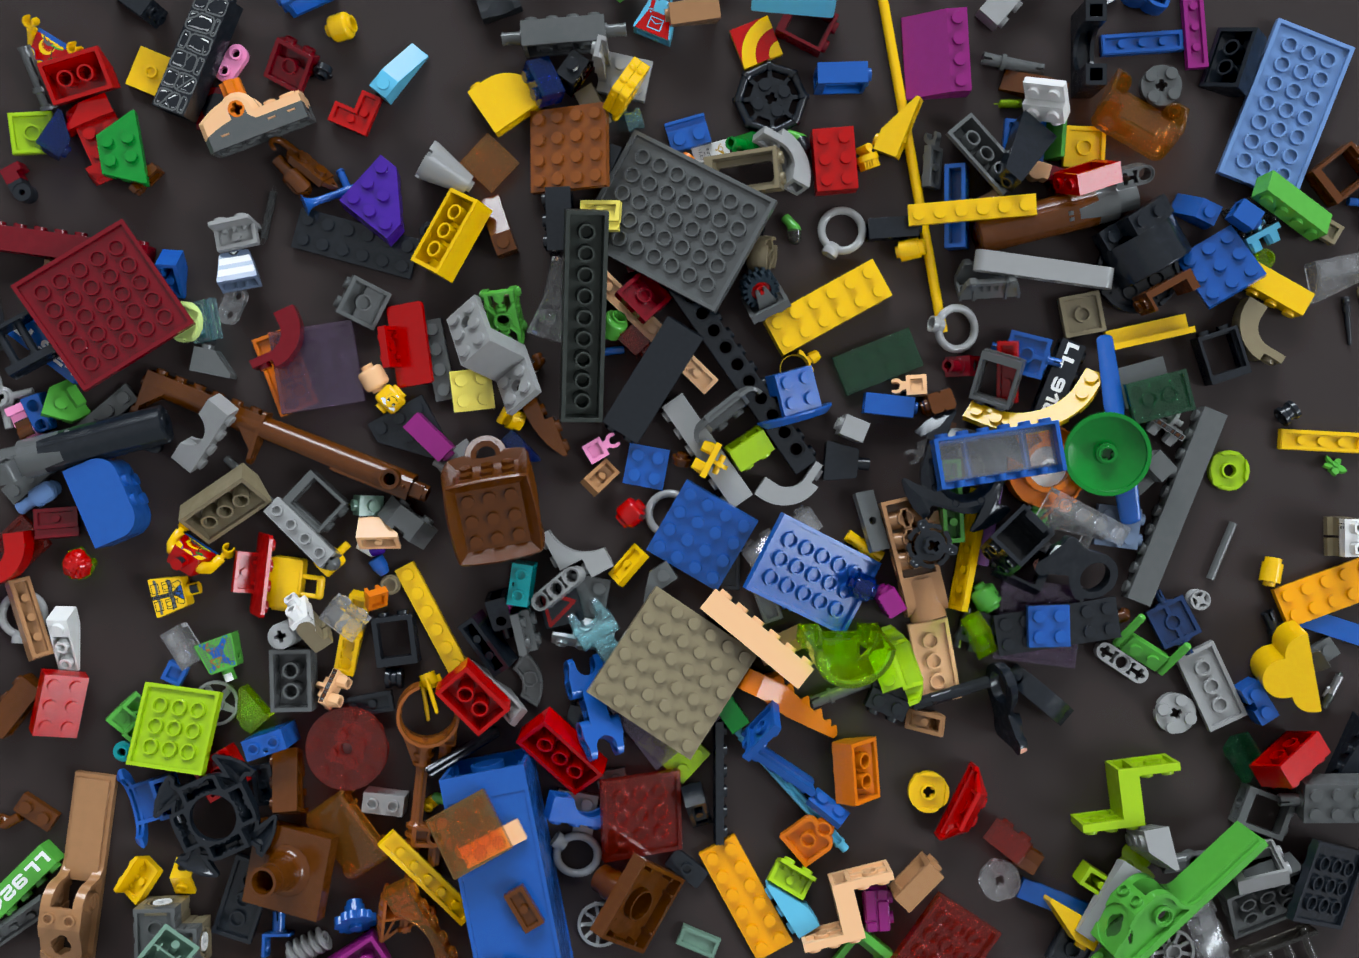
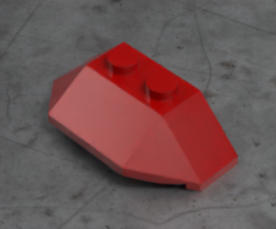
M971 761L934 831L937 839L941 841L969 832L971 827H974L977 823V815L980 809H983L987 803V792L979 767Z

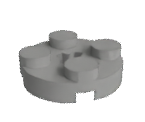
M1167 692L1157 699L1155 709H1153V718L1160 728L1171 734H1179L1187 731L1196 723V708L1193 701L1187 696L1177 692ZM1173 708L1179 710L1177 717L1170 716Z

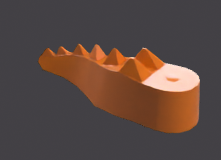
M749 668L737 688L760 698L765 703L769 704L773 700L779 704V712L784 716L831 738L837 736V725L831 726V719H823L821 708L813 710L810 707L809 696L799 698L794 693V685L791 683L785 684L783 676L778 674V672L762 674Z

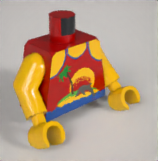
M30 14L22 17V23L27 27V44L31 45L37 63L84 49L82 46L76 47V41L66 44L40 27L37 29L35 26L40 24L39 18L34 17L31 19Z
M180 522L178 524L179 528L174 530L166 543L167 553L169 554L167 562L170 563L174 570H180L188 576L212 574L225 562L224 559L233 558L235 547L227 551L229 543H225L222 546V553L219 555V553L193 536L184 533V531L189 529Z

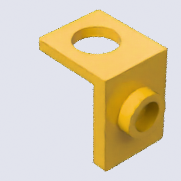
M174 863L169 879L175 893L196 894L197 889L192 879L193 873L187 870L179 871V865Z

